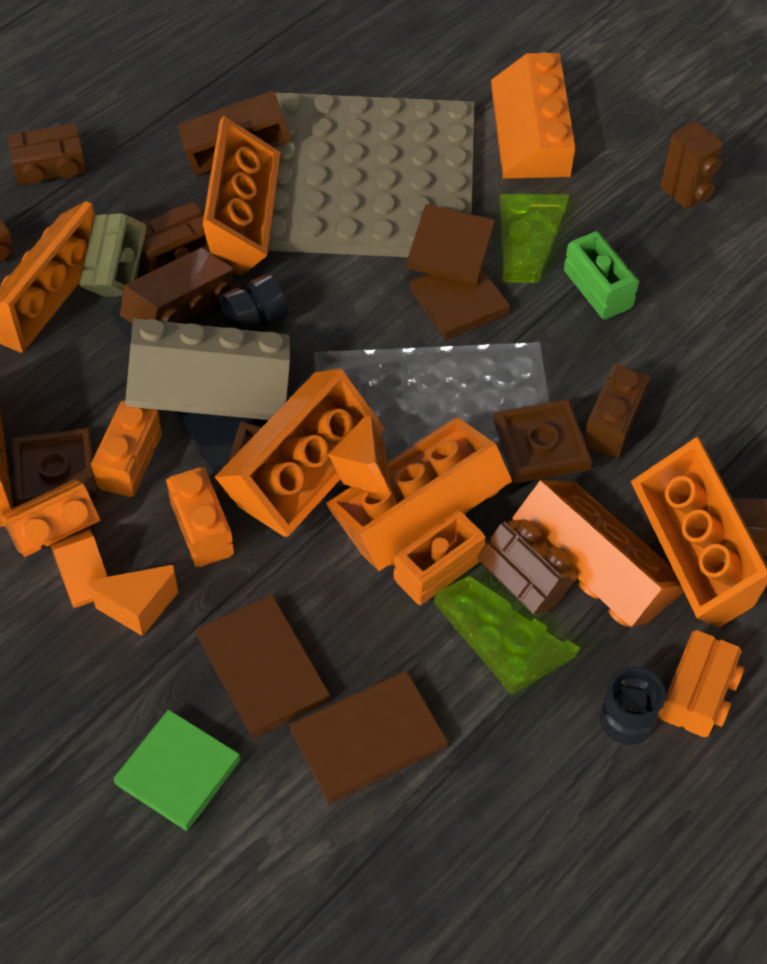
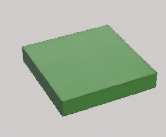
M167 710L113 779L115 785L182 829L188 831L241 761L240 754L172 711Z

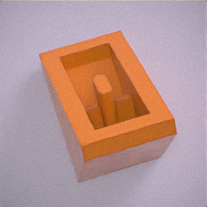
M370 415L364 417L334 447L328 456L344 485L385 495L391 493L386 445Z
M86 527L50 545L73 609L94 602L89 587V580L107 577L94 536L90 529Z
M173 565L89 580L95 608L141 636H144L178 594Z

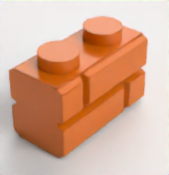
M125 401L120 402L91 462L97 488L127 497L135 496L154 454V448L157 447L162 436L158 410L125 406Z
M205 467L189 470L166 479L170 504L195 567H202L234 555L231 530Z
M72 480L0 514L17 551L24 557L41 550V545L43 544L47 547L100 521L84 484L77 480Z
M457 510L447 517L444 523H439L394 555V579L421 606L480 562L477 556L485 546L486 537L461 511Z
M692 631L666 695L664 706L659 716L660 719L677 727L683 726L685 730L701 737H708L714 724L722 727L731 706V702L724 700L728 688L736 691L745 668L737 664L742 652L740 647L723 640L717 641L715 637L701 631Z

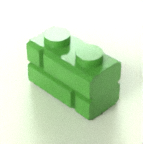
M595 231L568 244L566 253L568 258L565 259L564 271L600 317L606 320L630 310L634 306L639 280L631 270L627 269V265L604 237Z

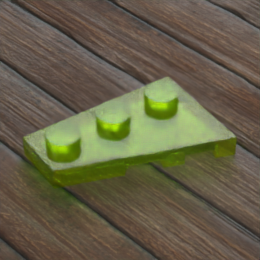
M500 194L499 209L503 282H540L554 238L559 231L563 214L566 212L570 195Z
M470 576L444 588L435 595L433 603L511 695L572 660L580 649L569 640L563 643L547 633V626L535 618L530 622L512 610L509 601Z

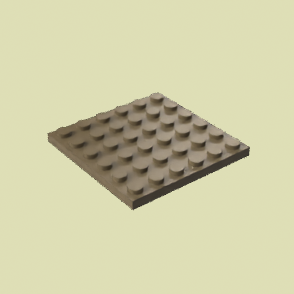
M275 93L292 142L275 147L281 154L268 251L408 257L425 204L471 214L474 102Z

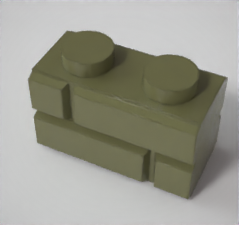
M122 213L94 215L84 266L81 271L80 287L105 297H122L124 285L137 278L147 225Z

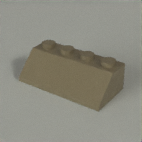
M133 318L125 406L269 420L286 403L290 364V337L287 334H277L275 332H258L236 328L201 326L192 323L182 324L154 319Z

